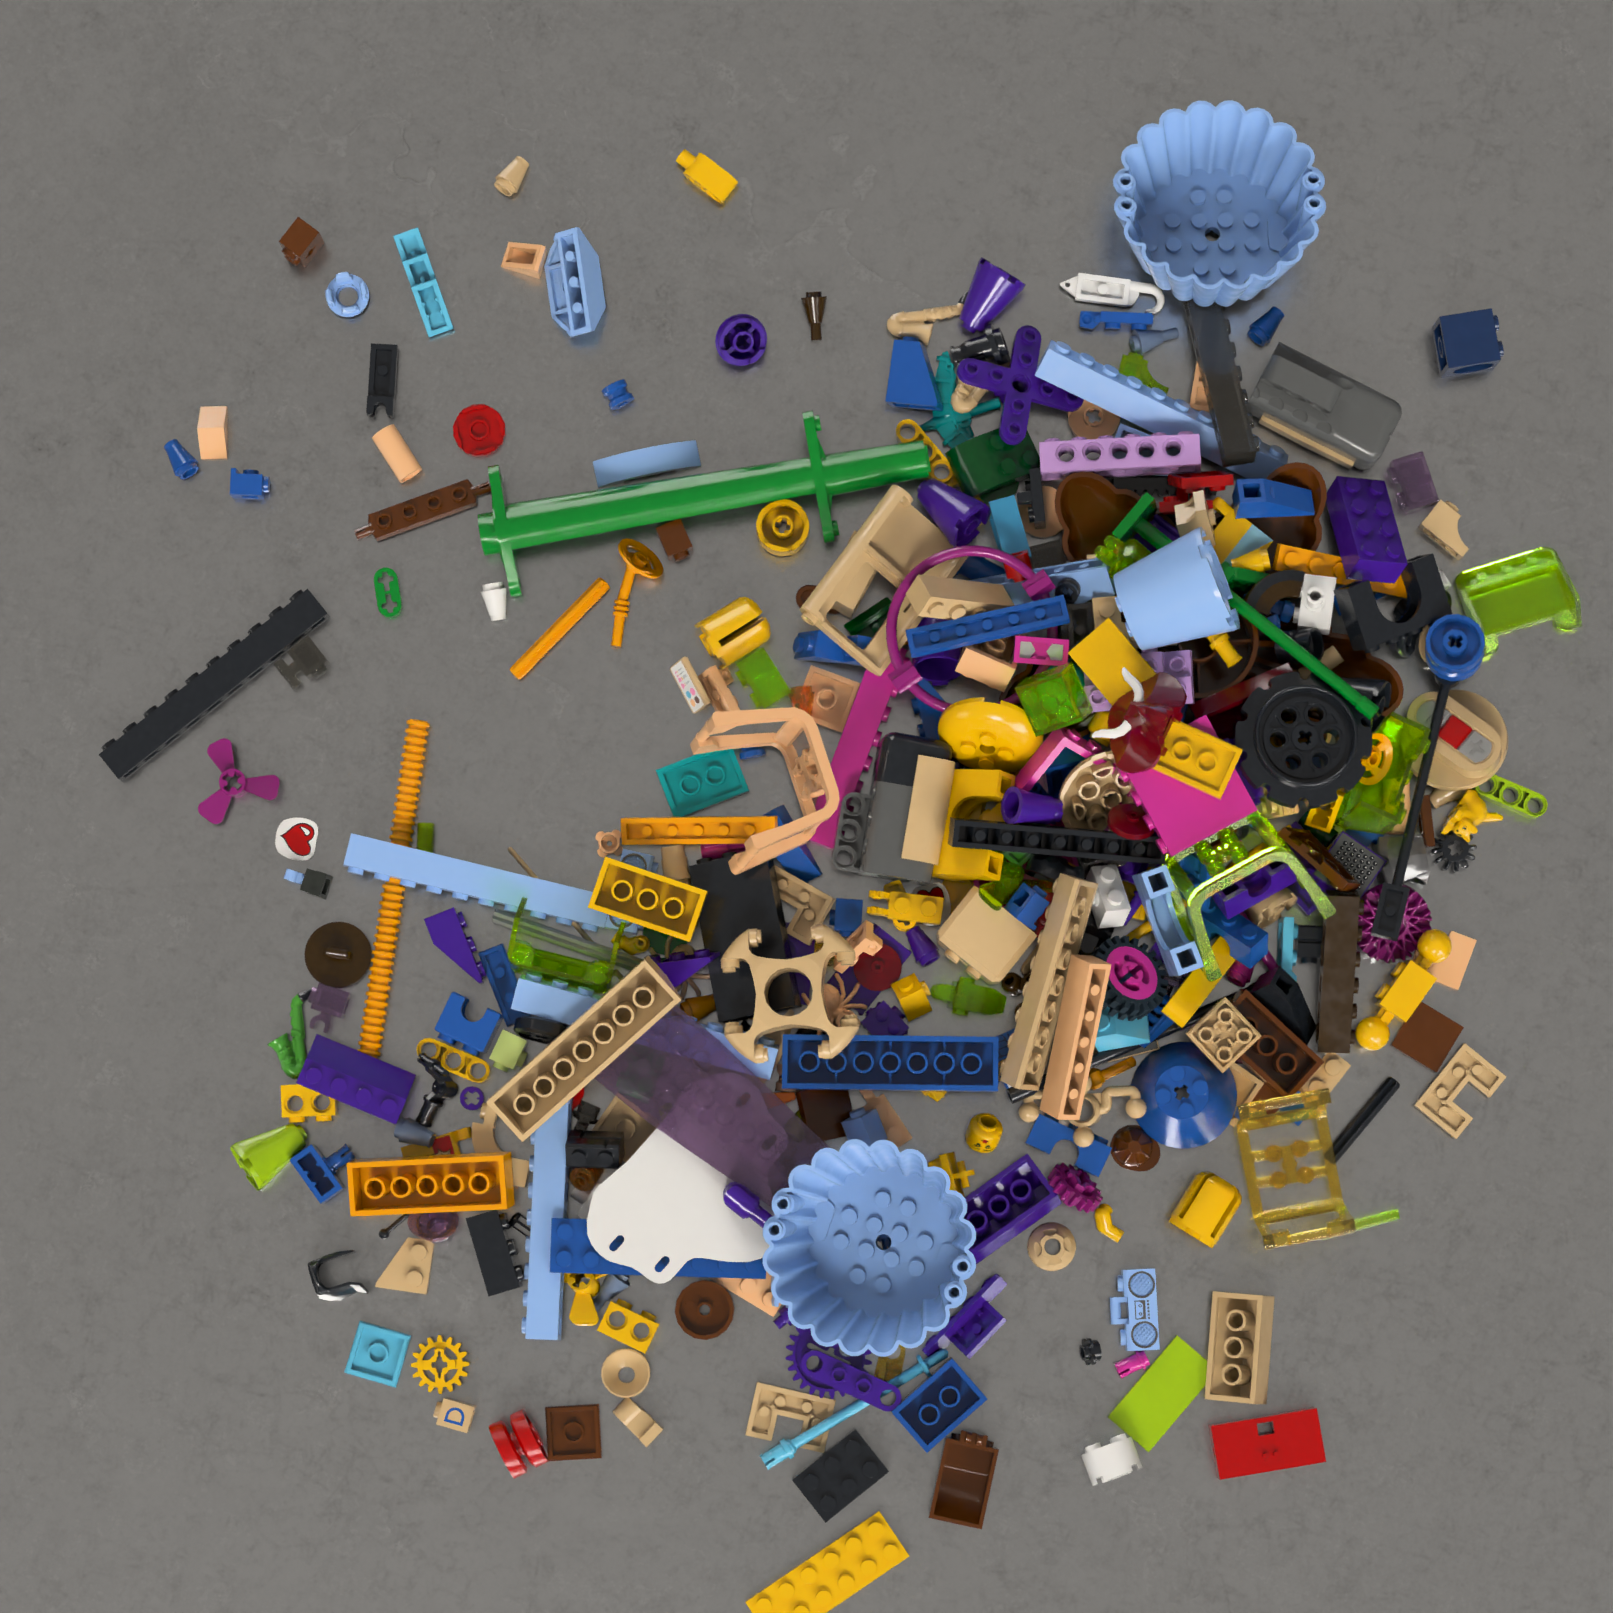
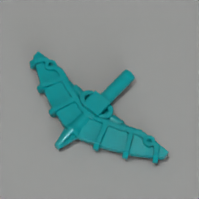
M946 351L936 358L939 361L935 376L943 404V411H933V418L920 425V428L923 431L937 430L944 439L942 444L944 446L949 445L952 449L974 438L971 428L973 416L1000 408L1001 404L999 398L996 397L979 403L968 413L961 414L954 411L951 405V395L957 386L956 374L949 353Z

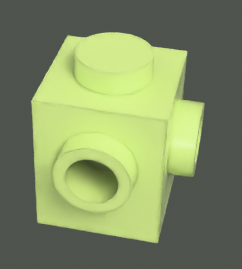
M502 1030L489 1059L495 1061L494 1067L506 1073L509 1068L515 1070L517 1066L522 1067L528 1055L524 1050L529 1041Z

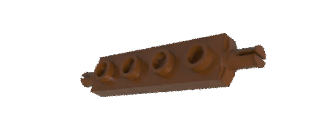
M465 479L368 514L369 525L354 529L357 540L373 535L377 541L475 507L478 503L477 496L491 492L489 482L487 481L473 487L471 482Z

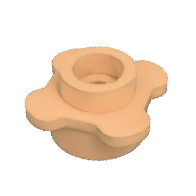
M615 829L612 832L606 833L600 831L596 834L595 838L599 844L597 853L600 857H606L609 854H615L616 856L622 854L623 847L620 844L621 832ZM608 841L612 842L611 846L607 845Z

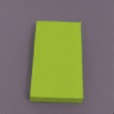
M1176 1335L1107 1417L1149 1452L1206 1385L1207 1360Z

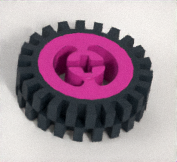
M1129 936L1109 938L1095 949L1091 955L1111 964L1102 1010L1109 1007L1108 1015L1113 1017L1118 1013V1019L1124 1020L1127 1017L1128 1021H1134L1136 1018L1139 1020L1145 1015L1147 1016L1162 1003L1163 997L1167 994V990L1164 988L1168 986V980L1163 979L1167 975L1166 970H1159L1163 965L1161 959L1156 962L1153 960V957L1157 955L1155 951L1152 950L1148 954L1146 952L1147 944L1143 943L1138 947L1139 939L1133 938L1129 942ZM1130 972L1133 976L1121 984L1119 980Z

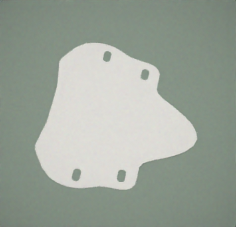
M732 1072L717 1073L694 1081L686 1086L666 1118L624 1165L601 1183L593 1192L587 1217V1236L591 1245L603 1258L613 1263L632 1267L647 1279L658 1284L670 1281L684 1264L693 1258L725 1262H751L763 1258L765 1251L770 1247L763 1237V1228L751 1218L742 1219L728 1208L723 1200L725 1186L731 1182H737L760 1198L759 1205L772 1216H775L771 1204L773 1196L768 1182V1171L770 1166L787 1148L788 1135L784 1128L769 1113L760 1090L749 1079ZM743 1093H750L751 1098L742 1108H738L736 1101ZM771 1134L776 1135V1142L770 1149L764 1150L762 1148L763 1142ZM622 1235L624 1242L616 1251H611L609 1245L617 1236ZM664 1256L669 1257V1264L661 1272H656L655 1265Z

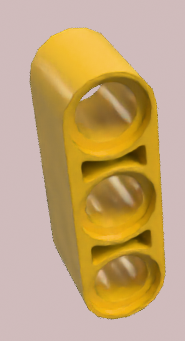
M425 1038L417 1045L416 1050L419 1056L423 1053V1047L427 1043L435 1044L437 1051L431 1058L439 1060L444 1069L475 1083H484L491 1076V1067L485 1060L432 1038ZM453 1053H457L461 1057V1064L457 1068H450L447 1064V1058ZM479 1063L483 1064L486 1068L485 1075L479 1079L474 1078L471 1072L473 1066Z

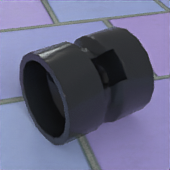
M1319 629L1282 630L1319 661L1322 659L1324 641ZM1277 643L1274 644L1279 663L1282 665L1286 663H1300Z

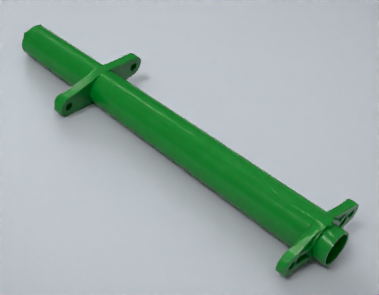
M812 410L802 412L810 456L806 458L507 504L499 465L488 466L492 492V512L478 514L481 544L485 556L500 554L507 575L511 597L522 596L516 549L815 493L824 542H835L834 536H839L837 520L831 519L832 496L929 477L931 467L927 445H924L923 440L825 454L816 432L822 431L819 415H814Z

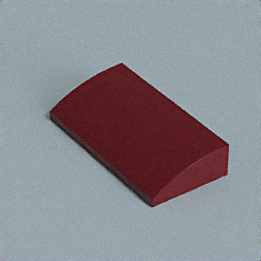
M1286 663L1198 700L1195 704H1189L1194 720L1207 715L1219 739H1232L1235 724L1238 721H1245V717L1240 713V709L1251 693L1258 687L1269 690L1268 682L1271 678L1293 672L1289 663ZM1281 713L1282 720L1292 717L1289 713Z

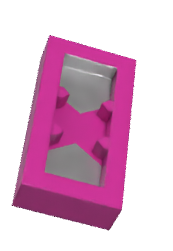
M1015 635L1013 662L1067 667L1069 639Z

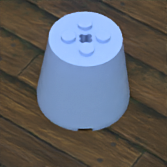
M1202 527L1190 531L1113 575L1117 597H1115L1117 607L1125 616V626L1129 636L1134 637L1142 651L1240 629L1236 608L1231 610L1228 601L1233 598L1229 584L1211 541H1204L1203 539L1206 533Z

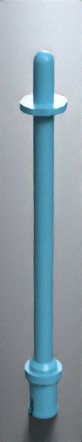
M940 1349L924 1360L920 1355H917L918 1363L889 1380L888 1383L898 1388L923 1372L926 1376L930 1377L929 1369L948 1357V1351ZM892 1390L883 1391L880 1398L889 1394ZM858 1399L792 1440L781 1439L779 1441L780 1444L760 1455L767 1469L770 1470V1468L788 1457L792 1459L795 1457L794 1454L799 1447L870 1404Z

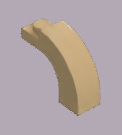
M484 1102L480 1112V1118L484 1119L483 1124L472 1123L475 1153L503 1152L495 1138L498 1115ZM512 1157L513 1185L526 1188L530 1173L529 1161Z

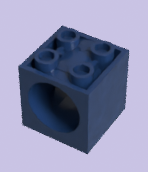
M1492 308L1440 316L1432 326L1441 378L1493 370L1501 361V357L1504 356L1502 341L1497 340L1496 331H1499V321L1497 315H1493Z

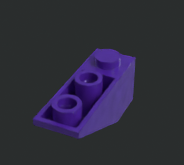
M453 907L425 918L424 921L433 944L479 984H483L484 980L482 977L487 975L482 962H476L473 952L477 951L472 936L466 937L463 928L467 926L462 911L457 913Z
M707 948L696 950L692 955H685L684 951L671 953L666 958H661L660 954L649 956L667 975L674 988H677L720 956V952H710Z

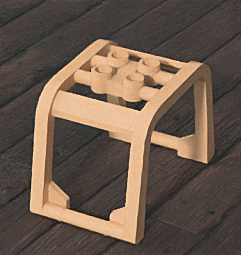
M789 707L714 712L690 743L693 755L727 749L773 746L780 750L784 756L804 817L751 835L744 843L746 850L734 854L728 861L730 870L735 875L806 844L816 833L817 827L822 822L828 820L837 810L840 800L839 791L823 741L813 717L804 710ZM786 721L777 733L710 736L726 732L741 725ZM804 730L810 748L803 749L801 757H798L792 743ZM825 793V807L816 811L812 798L819 797Z

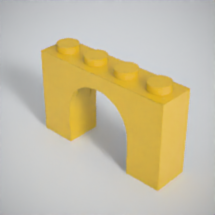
M954 770L939 863L934 865L933 874L947 879L1000 881L1004 855L992 850L950 846L948 844L950 817L968 819L971 812L978 805L984 802H1002L1006 790L1015 784V775L1002 770Z

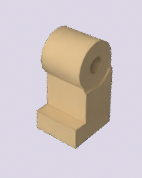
M624 1398L612 1411L646 1447L664 1429L631 1398Z

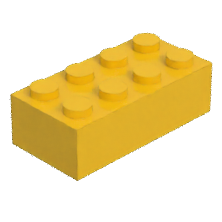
M605 857L588 908L691 942L708 891Z

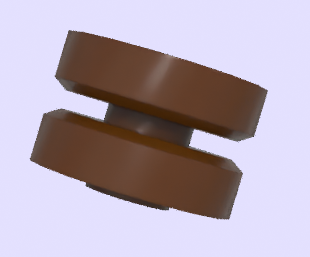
M701 1280L691 1283L682 1290L676 1300L675 1314L678 1324L685 1333L696 1339L708 1340L718 1337L728 1329L733 1320L735 1307L732 1296L726 1288L714 1281ZM702 1305L709 1306L710 1312L707 1315H703L699 1309Z

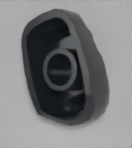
M1033 854L1024 870L1025 874L1052 886L1055 880L1059 878L1060 873L1084 879L1082 866H1075L1069 863L1066 858L1056 855Z

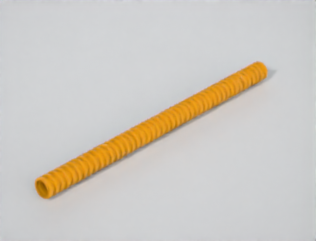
M416 719L406 721L408 728L405 729L407 736L404 737L406 745L402 747L405 749V752L401 754V757L404 759L400 761L402 769H399L401 777L398 778L400 785L396 787L399 792L395 794V798H397V802H394L396 810H393L395 818L391 821L394 825L390 827V830L393 832L392 835H389L391 843L410 848L412 847L409 844L413 842V838L410 837L411 834H414L412 826H415L413 818H416L417 815L414 811L418 809V806L415 804L416 801H419V797H417V793H420L418 785H421L419 777L423 775L420 770L424 768L422 760H425L423 752H426L424 744L428 742L425 737L429 735V732L426 730L430 727L427 721ZM391 877L389 882L385 881V884H382L384 892L380 894L383 899L379 901V904L382 906L381 909H378V913H380V917H377L379 925H376L375 928L378 932L374 934V937L377 939L376 942H373V946H375V950H372L374 958H371L370 961L373 963V966L369 968L372 972L371 975H368V979H370V983H367L369 991H366L368 999L364 1001L367 1006L363 1008V1012H365V1016H362L364 1024H361L363 1032L359 1034L362 1039L358 1041V1045L361 1046L360 1049H357V1051L374 1058L381 1056V1052H379V1048H382L380 1040H383L381 1032L385 1030L382 1025L386 1023V1019L383 1018L384 1015H387V1011H385V1007H388L386 998L390 996L387 994V991L391 989V986L388 985L389 982H392V978H390V974H393L391 965L395 963L392 961V958L396 956L393 951L397 949L395 941H398L396 932H399V928H397V924L401 922L398 918L402 916V912H399L400 908H403V904H401V900H404L402 891L406 889L403 885H400L399 879Z

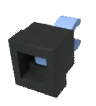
M307 868L305 874L286 869L283 879L301 884V891L326 900L333 877Z

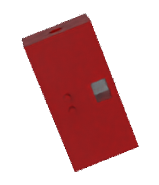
M1315 1407L1208 1424L1216 1476L1219 1480L1326 1462L1318 1411Z

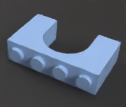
M1167 865L1157 866L1133 875L1132 878L1169 976H1180L1204 967L1195 941L1187 939L1177 918L1171 898V891L1176 889Z

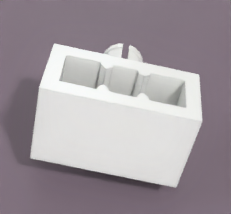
M1312 574L1304 575V582L1302 583L1299 596L1301 597V605L1294 609L1293 623H1298L1297 631L1304 628H1317L1321 634L1329 635L1335 595L1333 590H1335L1337 578Z
M1117 865L1091 867L1085 880L1098 883L1091 908L1097 928L1123 926L1131 907Z

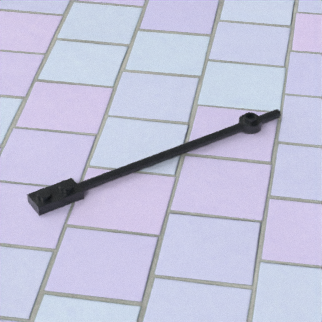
M1435 675V680L1440 687L1392 884L1383 882L1371 931V936L1397 942L1410 888L1403 887L1402 885L1449 691L1450 688L1457 686L1460 682L1441 679L1437 675Z

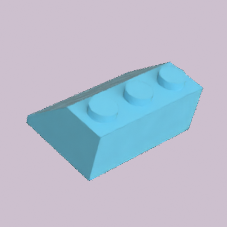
M1129 972L1124 978L1119 980V982L1123 984L1127 979H1129L1133 975ZM1109 1007L1102 1010L1095 1042L1098 1052L1151 1043L1148 1015L1139 1020L1136 1018L1134 1021H1128L1127 1017L1124 1020L1118 1019V1013L1113 1017L1108 1015Z

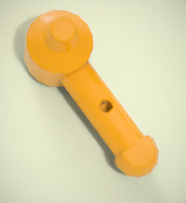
M1130 1057L1103 1070L1097 1068L1090 1069L1089 1076L1092 1080L1090 1089L1096 1090L1102 1087L1103 1083L1106 1082L1105 1080L1136 1066V1060Z

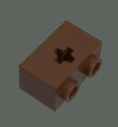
M297 217L279 240L283 248L281 252L285 255V259L296 267L298 264H301L305 268L325 244L320 233L300 217Z

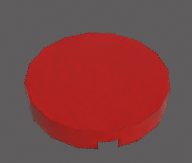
M473 404L464 408L457 416L453 425V436L458 447L466 454L474 457H486L495 453L503 444L506 436L505 423L500 413L484 404Z

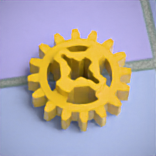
M438 1335L437 1342H434L431 1337L427 1338V1346L420 1343L418 1346L422 1351L421 1353H413V1356L418 1360L411 1364V1367L418 1369V1372L414 1373L413 1377L420 1376L422 1378L419 1386L421 1387L427 1383L429 1385L428 1392H432L437 1387L439 1394L443 1393L444 1387H447L450 1392L453 1391V1383L461 1386L463 1383L459 1377L468 1376L463 1367L470 1365V1362L463 1360V1357L468 1352L459 1351L462 1343L459 1342L454 1346L452 1344L453 1337L450 1336L445 1342L442 1335ZM435 1347L434 1355L431 1359L423 1360L425 1354ZM445 1347L451 1349L457 1359H451L446 1354ZM440 1352L442 1361L447 1362V1367L442 1369L441 1377L439 1368L434 1367V1362L438 1361ZM451 1369H458L455 1376L446 1382V1374ZM424 1370H430L435 1375V1381L429 1379Z

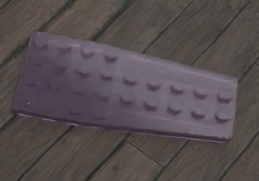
M677 1005L595 1077L598 1082L648 1123L734 1182L747 1187L770 1207H772L771 1202L776 1192L782 1188H789V1174L795 1167L804 1164L811 1166L812 1158L816 1152L823 1148H830L719 1039Z

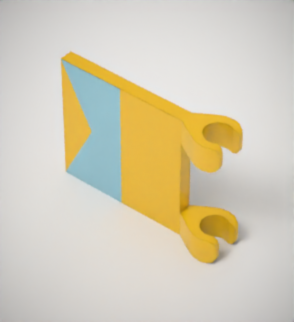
M1216 497L1213 499V509L1224 516L1214 529L1216 545H1213L1220 564L1226 561L1232 567L1231 559L1240 557L1255 549L1260 548V550H1263L1270 546L1273 542L1270 537L1247 519H1235L1234 509L1222 498Z

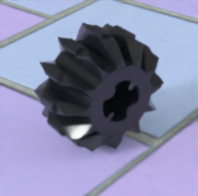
M1439 831L1441 839L1435 838V845L1439 846V848L1431 849V854L1439 853L1440 857L1436 858L1434 862L1437 864L1442 860L1445 861L1442 869L1445 871L1449 868L1450 864L1452 865L1453 872L1459 871V864L1464 869L1469 867L1466 859L1471 861L1475 859V856L1469 853V851L1476 850L1477 846L1474 844L1468 845V842L1462 837L1457 836L1453 831L1446 835L1441 834V831ZM1456 843V849L1460 852L1452 856L1448 845L1451 846Z

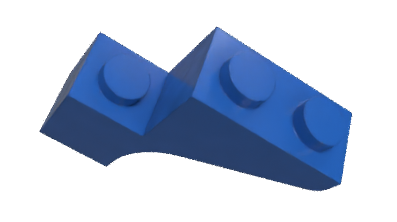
M821 630L800 632L794 640V659L862 666ZM862 635L846 636L861 649H864L872 639Z

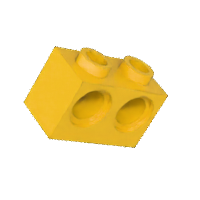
M298 1084L281 1085L282 1118H289V1123L305 1122V1117L314 1116L316 1121H332V1116L338 1115V1101L328 1097L330 1100L328 1108L320 1110L316 1105V1100L323 1094ZM294 1096H299L303 1101V1106L299 1111H293L289 1106V1102Z
M619 1298L617 1302L610 1301L597 1331L640 1352L646 1353L660 1323L655 1322L657 1316L644 1310L639 1314L631 1310L632 1304ZM614 1311H620L624 1314L625 1322L622 1326L617 1327L610 1322V1315ZM636 1324H647L649 1327L647 1337L639 1338L635 1335L634 1327Z

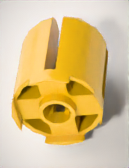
M739 597L694 625L696 628H701L703 634L699 638L709 655H716L722 662V665L719 666L721 670L763 645L770 638V624L766 617H758L762 610L750 598Z
M1210 1171L1200 1172L1191 1181L1172 1212L1169 1222L1210 1248H1213L1241 1205L1242 1196L1238 1188Z

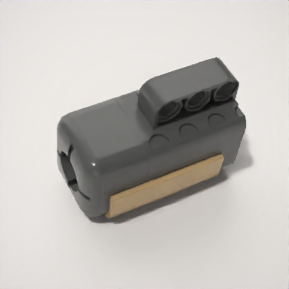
M1281 342L1275 348L1244 408V411L1260 419L1259 424L1348 469L1354 466L1362 470L1373 467L1382 456L1390 440L1389 436L1393 434L1402 415L1401 406L1395 400Z

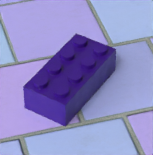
M1337 476L1327 491L1326 504L1346 579L1395 584L1408 563L1385 481Z

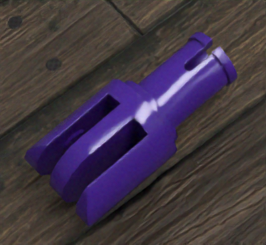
M731 1182L725 1186L723 1190L725 1205L742 1219L751 1218L763 1228L765 1222L770 1217H773L759 1205L760 1198L744 1185Z

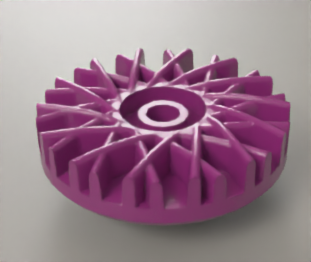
M1383 884L1377 885L1365 892L1361 898L1364 899V913L1359 915L1358 925H1362V941H1357V944L1370 958L1374 957L1377 961L1382 959L1386 963H1389L1390 960L1395 963V959L1399 958L1405 961L1406 956L1412 957L1411 953L1414 950L1418 951L1417 943L1420 936L1431 929V912L1422 896L1413 888L1403 884V887L1410 888L1398 942L1371 936Z

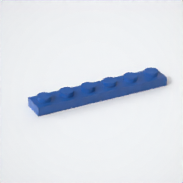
M1064 595L905 631L911 658L1068 624L1070 619Z

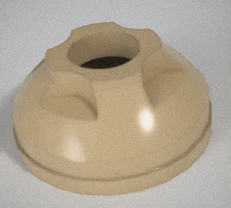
M1047 1222L1039 1225L1032 1231L1028 1238L1027 1251L1030 1259L1037 1267L1047 1271H1057L1063 1269L1072 1261L1076 1251V1242L1073 1234L1067 1227L1059 1223ZM1049 1239H1056L1060 1243V1251L1055 1255H1049L1045 1251L1044 1245Z
M620 1349L614 1351L606 1358L601 1369L603 1384L610 1393L617 1397L630 1398L640 1394L648 1385L650 1367L646 1358L641 1353L632 1349ZM623 1368H631L634 1371L635 1377L632 1382L623 1383L620 1381L619 1372Z

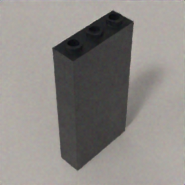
M736 851L724 853L721 855V859L713 861L711 857L696 860L697 864L689 866L692 886L708 891L699 922L704 948H708L710 952H720V956L708 964L718 1022L723 1024L754 1017L756 992L749 964L745 961H740V968H736V972L723 973L720 960L723 954L740 934L748 928L761 929L762 943H758V947L751 948L754 955L771 959H792L773 859L735 875L731 872L728 861L734 854H737ZM795 972L779 975L769 987V1005L776 1013L802 1007Z

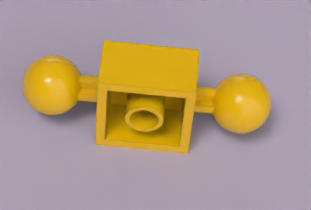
M1430 929L1424 932L1418 940L1417 949L1419 955L1414 962L1412 960L1398 962L1390 973L1393 976L1390 983H1383L1375 994V997L1378 998L1375 1004L1380 1007V1010L1375 1016L1362 1019L1356 1027V1039L1363 1048L1378 1050L1384 1047L1390 1037L1388 1025L1392 1019L1395 1018L1400 1022H1407L1437 980L1427 970L1432 963L1444 961L1451 953L1452 943L1445 932L1439 929Z

